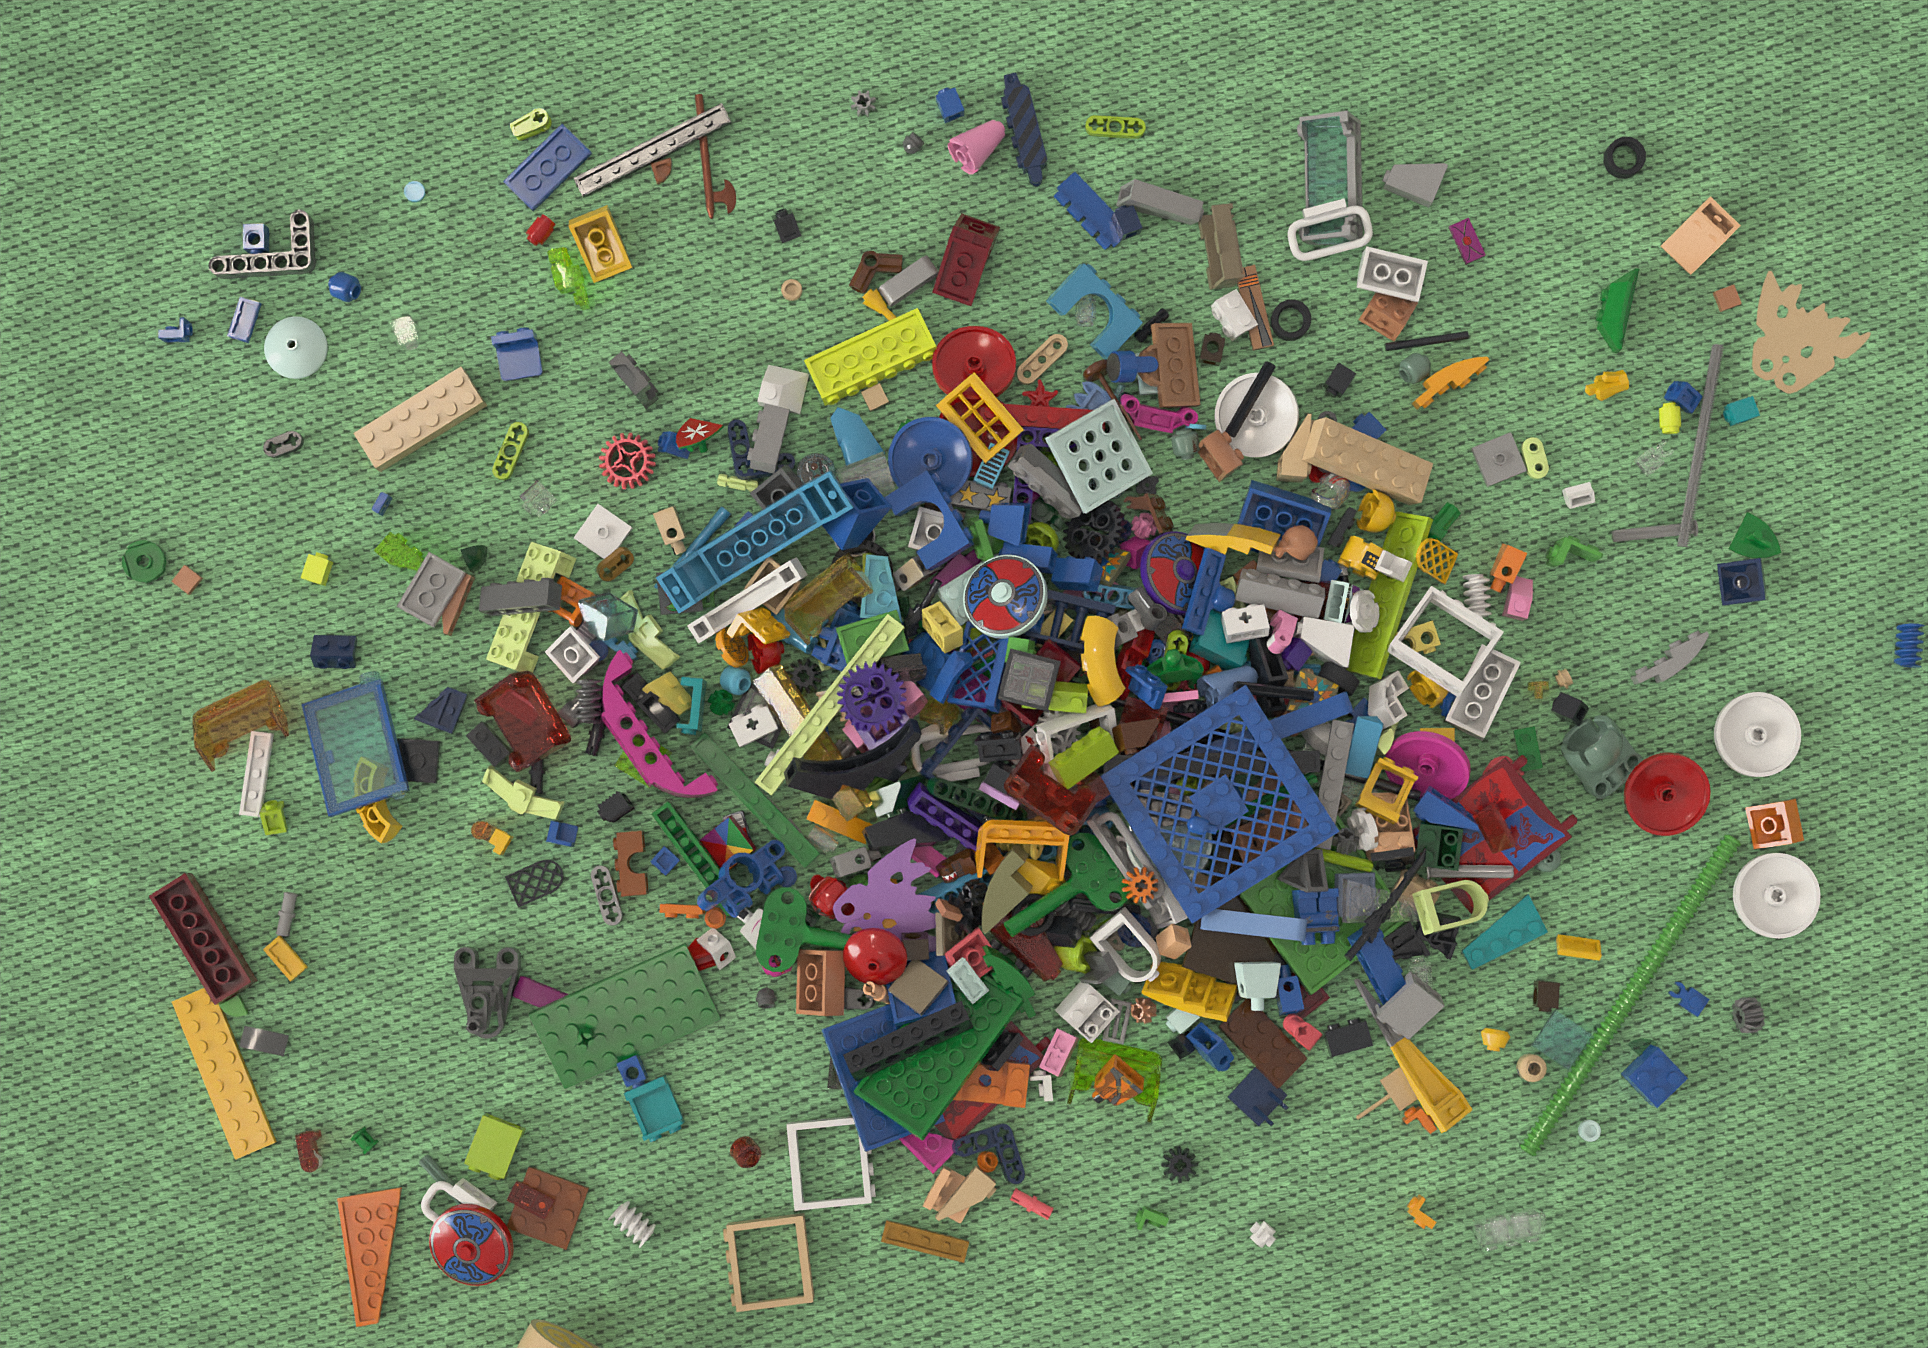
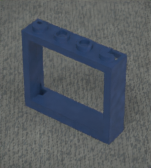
M971 706L966 708L962 712V718L959 722L948 730V736L945 740L940 741L936 745L934 754L922 763V769L919 773L927 780L936 777L932 774L975 718L991 731V718L980 708ZM1030 754L1022 763H1027L1033 755ZM939 783L936 787L941 791L943 785ZM955 794L956 800L959 799L960 797L957 794ZM981 799L978 800L975 806L980 804ZM958 805L967 814H969L978 821L982 822V820L986 816L985 814Z

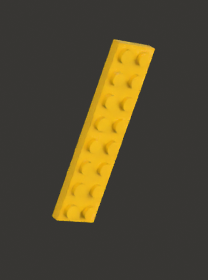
M205 988L172 1001L235 1160L276 1143L277 1141L226 1015L219 1006L220 1004L214 1005Z

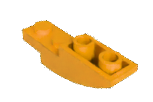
M1488 357L1466 359L1436 372L1424 381L1422 385L1427 391L1419 396L1412 405L1417 410L1421 406L1425 409L1434 401L1432 399L1434 395L1438 393L1441 396L1450 388L1448 384L1454 390L1458 386L1462 389L1471 381L1469 378L1471 375L1476 373L1478 376L1487 368L1485 364L1490 359Z

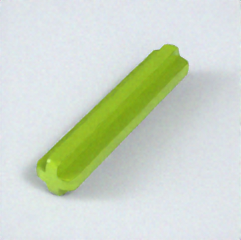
M1318 847L1313 849H1322L1325 862L1365 872H1371L1373 869V863L1370 860Z

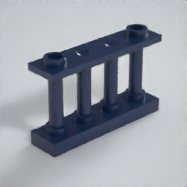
M1047 589L1046 604L1055 605L1054 607L1056 608L1050 636L1026 631L1021 634V639L1035 641V645L1037 643L1043 645L1050 639L1063 650L1083 654L1084 644H1079L1085 615L1093 614L1108 618L1114 615L1116 606ZM1067 609L1075 610L1077 613L1070 641L1058 639L1064 610Z

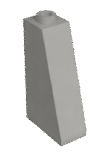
M1136 179L1121 186L1116 207L1123 205L1129 207L1133 205L1137 212L1189 225L1199 222L1204 213L1202 208L1203 201Z

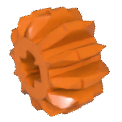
M1134 867V875L1127 871L1126 875L1130 879H1122L1123 883L1128 884V886L1122 888V891H1130L1126 898L1131 899L1134 896V903H1138L1140 897L1143 903H1147L1146 896L1151 899L1154 898V895L1150 893L1151 890L1158 891L1157 887L1152 886V884L1158 883V879H1151L1154 872L1150 871L1146 874V867H1142L1140 873L1139 869ZM1141 879L1144 880L1142 883L1145 884V887L1137 891L1136 882L1140 883Z

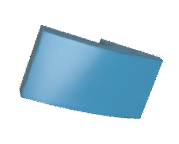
M602 630L597 634L615 652L621 650L623 654L627 652L632 660L636 661L639 659L636 656L638 650L631 642L627 644L625 641H622L617 645L618 639L611 631L607 633L605 630Z

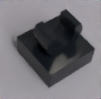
M1189 1031L1182 1032L1167 1042L1179 1059L1190 1055L1195 1050L1186 1037L1190 1033Z

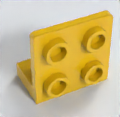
M763 607L737 614L726 632L731 638L753 633L764 644L789 638L791 634L782 623L778 622L771 615L769 610Z

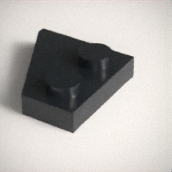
M1409 920L1405 921L1383 939L1385 944L1393 951L1394 955L1392 957L1394 961L1399 958L1410 959L1413 956H1429L1431 954L1422 939L1416 935V930Z

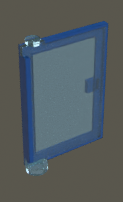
M377 671L360 675L359 685L302 704L328 817H334L389 797L401 799L406 796L405 792L410 791L380 673Z

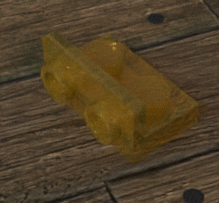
M931 697L921 710L919 720L926 721L929 724L940 723V734L944 735L951 728L953 722L958 719L959 708L956 707V704L948 703V698H946L944 703H940Z

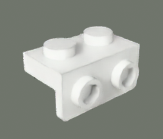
M1237 289L1217 299L1211 305L1213 316L1220 321L1225 336L1230 338L1231 341L1236 340L1240 335L1258 325Z

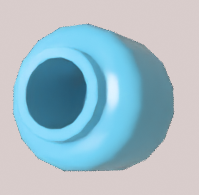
M728 666L721 673L720 684L729 693L742 695L750 688L751 676L747 670L741 667L734 668Z

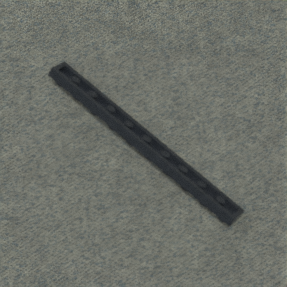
M1319 750L1288 751L1302 773L1320 772ZM1241 752V753H1245V754H1250V755H1252L1253 752ZM1256 752L1255 756L1266 758L1263 752ZM1182 753L1180 755L1189 756V753ZM1193 753L1192 757L1204 760L1205 753ZM1208 753L1207 761L1219 763L1221 753ZM1224 753L1222 764L1234 767L1236 755ZM1133 755L1114 756L1104 763V774ZM1239 756L1237 767L1249 770L1251 758ZM1173 757L1160 764V766L1171 768ZM1176 757L1174 769L1186 771L1188 760ZM1254 759L1252 771L1264 773L1266 762ZM1191 760L1189 772L1200 775L1203 763ZM1269 763L1267 773H1276ZM1206 764L1204 775L1216 774L1218 766ZM1223 767L1220 770V774H1232L1233 772L1232 769ZM1154 769L1143 776H1153ZM1158 769L1156 776L1169 775L1170 771ZM1236 771L1235 774H1248V773ZM1173 772L1172 775H1185V774H1180V773Z

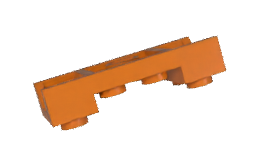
M1006 1061L999 1071L987 1070L979 1063L953 1100H968L1025 1108L1030 1063ZM981 1075H989L991 1077V1084L982 1086L979 1083Z

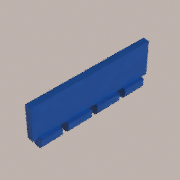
M1073 172L1057 187L1058 192L1054 195V198L1063 207L1069 202L1071 203L1067 211L1077 222L1083 217L1086 219L1082 222L1081 226L1092 237L1097 232L1100 234L1095 241L1104 250L1110 246L1116 247L1121 241L1111 219L1114 213L1113 210L1076 172Z

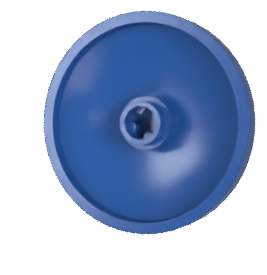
M922 417L907 423L893 438L888 453L890 474L899 488L928 470L939 476L942 482L940 484L942 490L947 491L950 496L956 494L965 485L973 464L972 449L962 430L952 422L937 417Z

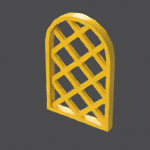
M1427 538L1418 547L1416 553L1417 566L1426 574L1446 585L1458 553L1439 540ZM1429 542L1430 547L1426 549L1425 545ZM1437 547L1438 553L1434 554L1433 548ZM1430 551L1431 557L1427 558L1426 552ZM1445 552L1446 558L1442 560V554ZM1438 556L1439 562L1435 564V557ZM1431 560L1432 566L1428 568L1427 562ZM1447 561V568L1443 569V563ZM1440 565V572L1436 573V567Z

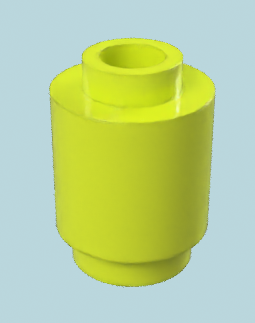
M1664 403L1663 407L1659 408V423L1662 434L1680 432L1681 411L1680 406H1676V403Z

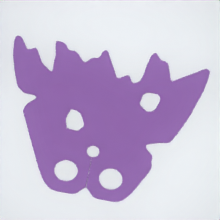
M911 839L900 845L878 861L868 871L867 886L861 883L852 885L837 899L833 905V911L837 921L844 923L841 929L842 933L850 934V930L853 927H860L862 930L879 928L893 933L902 940L901 933L924 932L936 927L935 914L929 912L931 902L936 897L915 894L917 887L911 886V882L931 870L923 862H910L916 839ZM896 872H901L903 880L898 884L892 883L890 881L891 876ZM845 903H851L855 907L854 913L850 916H846L841 912V907ZM865 913H870L871 918L869 920L863 918ZM884 919H894L897 925L892 928H884L882 921ZM928 935L929 952L936 951V937Z

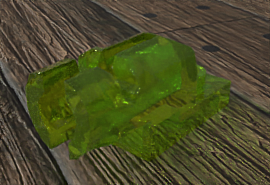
M566 247L548 250L549 262L554 264L551 267L554 286L561 294L576 291V293H573L575 304L579 305L582 311L591 309L582 269L579 264L573 265Z

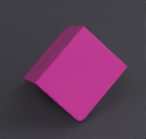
M1134 536L1120 544L1121 550L1131 553V558L1126 566L1134 569L1140 568L1141 557L1144 549L1150 542L1149 540Z

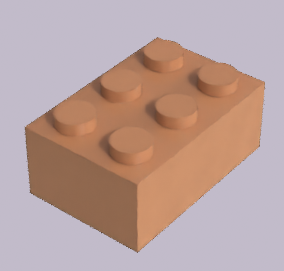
M800 949L797 957L796 1014L817 1016L844 1015L845 964L843 961V951Z

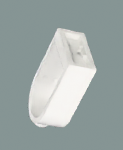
M1126 907L1098 928L1090 937V940L1101 952L1110 953L1119 969L1118 972L1124 978L1133 982H1142L1147 979L1151 982L1160 974L1157 968L1161 962V955L1159 954L1157 943ZM1125 924L1150 952L1153 959L1152 968L1147 971L1132 969L1106 939Z

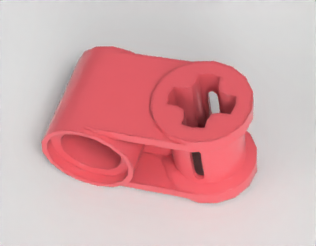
M1289 1014L1283 1021V1028L1308 1051L1314 1047L1323 1035L1297 1014Z

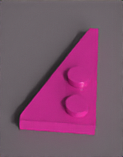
M930 1132L923 1141L913 1134L899 1139L932 1174L954 1154L952 1150L953 1140Z

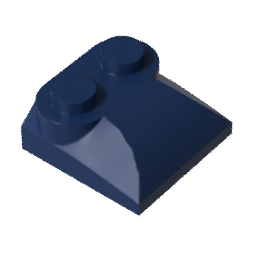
M1761 558L1717 564L1722 606L1767 600Z

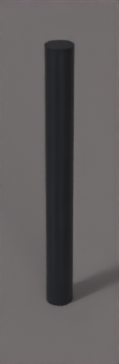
M1468 331L1390 342L1385 343L1384 346L1385 351H1393L1469 339Z

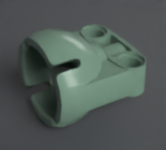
M1598 715L1595 716L1594 722L1599 728L1596 727L1591 719L1583 720L1580 726L1575 725L1564 736L1561 752L1583 783L1585 791L1599 799H1603L1624 784L1632 770L1643 759L1640 754L1635 752L1618 725L1611 718Z

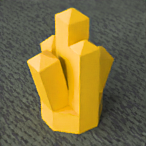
M1624 370L1603 372V375L1595 377L1594 383L1586 385L1585 392L1589 396L1596 394V398L1603 401L1629 389L1627 374Z

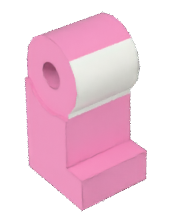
M1280 609L1270 620L1269 625L1273 626L1274 630L1272 636L1267 641L1268 649L1275 654L1282 653L1291 643L1298 618Z

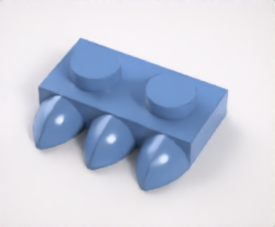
M1083 382V388L1088 395L1082 393L1074 394L1075 400L1080 407L1066 405V408L1094 410L1110 401L1111 398L1097 384Z

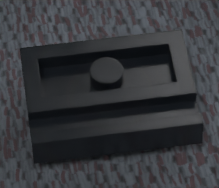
M1349 507L1345 510L1325 545L1326 548L1332 551L1335 547L1339 548L1345 539L1343 536L1346 529L1350 530L1356 520L1353 518L1357 512L1355 509Z

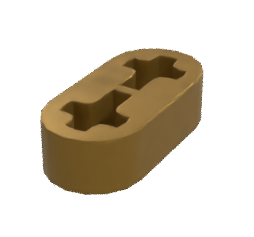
M626 547L617 548L598 564L596 569L599 577L603 581L615 579L631 566L634 556ZM622 554L627 558L624 561L620 558ZM606 567L611 571L608 574L604 572Z

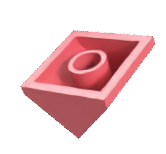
M977 927L945 953L949 967L963 957L979 978L993 968L992 966L988 968L982 957L986 955L982 947L985 945L992 946L980 928Z

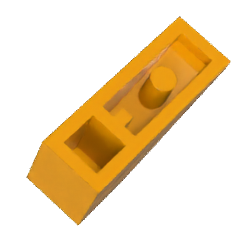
M814 800L807 816V820L863 844H866V840L862 831L865 827L873 825L818 800Z

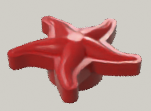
M1038 379V387L1035 391L1022 392V396H1026L1032 401L1031 406L1049 407V401L1058 394L1057 390L1054 392L1045 391L1041 379Z

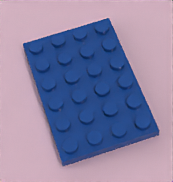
M890 1004L821 1029L865 1152L912 1134L854 1094L853 1091L861 1080L855 1081L843 1056L902 1027V1025L895 1026ZM942 1114L941 1117L938 1119V1121L936 1122V1124H939V1123H942V1122L945 1121L943 1114Z

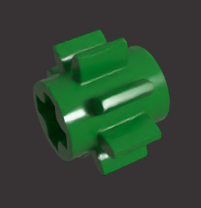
M715 690L707 700V702L711 703L710 710L719 716L723 714L728 715L729 711H732L735 703L731 702L733 699L732 694L726 690Z

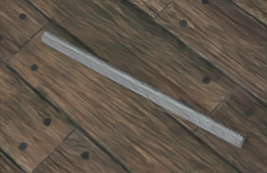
M1714 344L1711 347L1712 352L1710 354L1708 374L1702 399L1703 404H1701L1702 409L1698 421L1697 439H1695L1696 444H1694L1695 449L1691 461L1689 484H1687L1686 502H1684L1685 507H1683L1684 512L1677 542L1679 547H1689L1687 545L1690 544L1688 542H1690L1689 539L1691 538L1689 537H1691L1690 534L1692 533L1689 532H1692L1691 529H1693L1690 528L1693 527L1691 522L1694 521L1692 517L1695 516L1693 512L1696 511L1693 509H1696L1694 507L1697 506L1694 504H1697L1695 499H1698L1696 494H1699L1697 489H1700L1698 484H1700L1699 481L1701 480L1699 479L1702 476L1700 474L1703 471L1700 469H1703L1702 466H1704L1701 464L1704 463L1702 459L1705 458L1703 454L1706 453L1704 449L1707 448L1705 444L1708 443L1705 441H1708L1706 436H1709L1707 431H1710L1708 426H1711L1709 425L1712 418L1711 413H1713L1711 409L1714 408L1712 404L1715 403L1713 399L1716 396L1714 394L1717 391L1715 389L1718 386L1716 384L1719 378L1717 374L1720 373L1718 369L1721 368L1719 364H1721L1720 361L1722 360L1720 359L1723 356L1720 354H1723L1722 351L1724 350L1721 349H1724L1722 347L1724 345Z

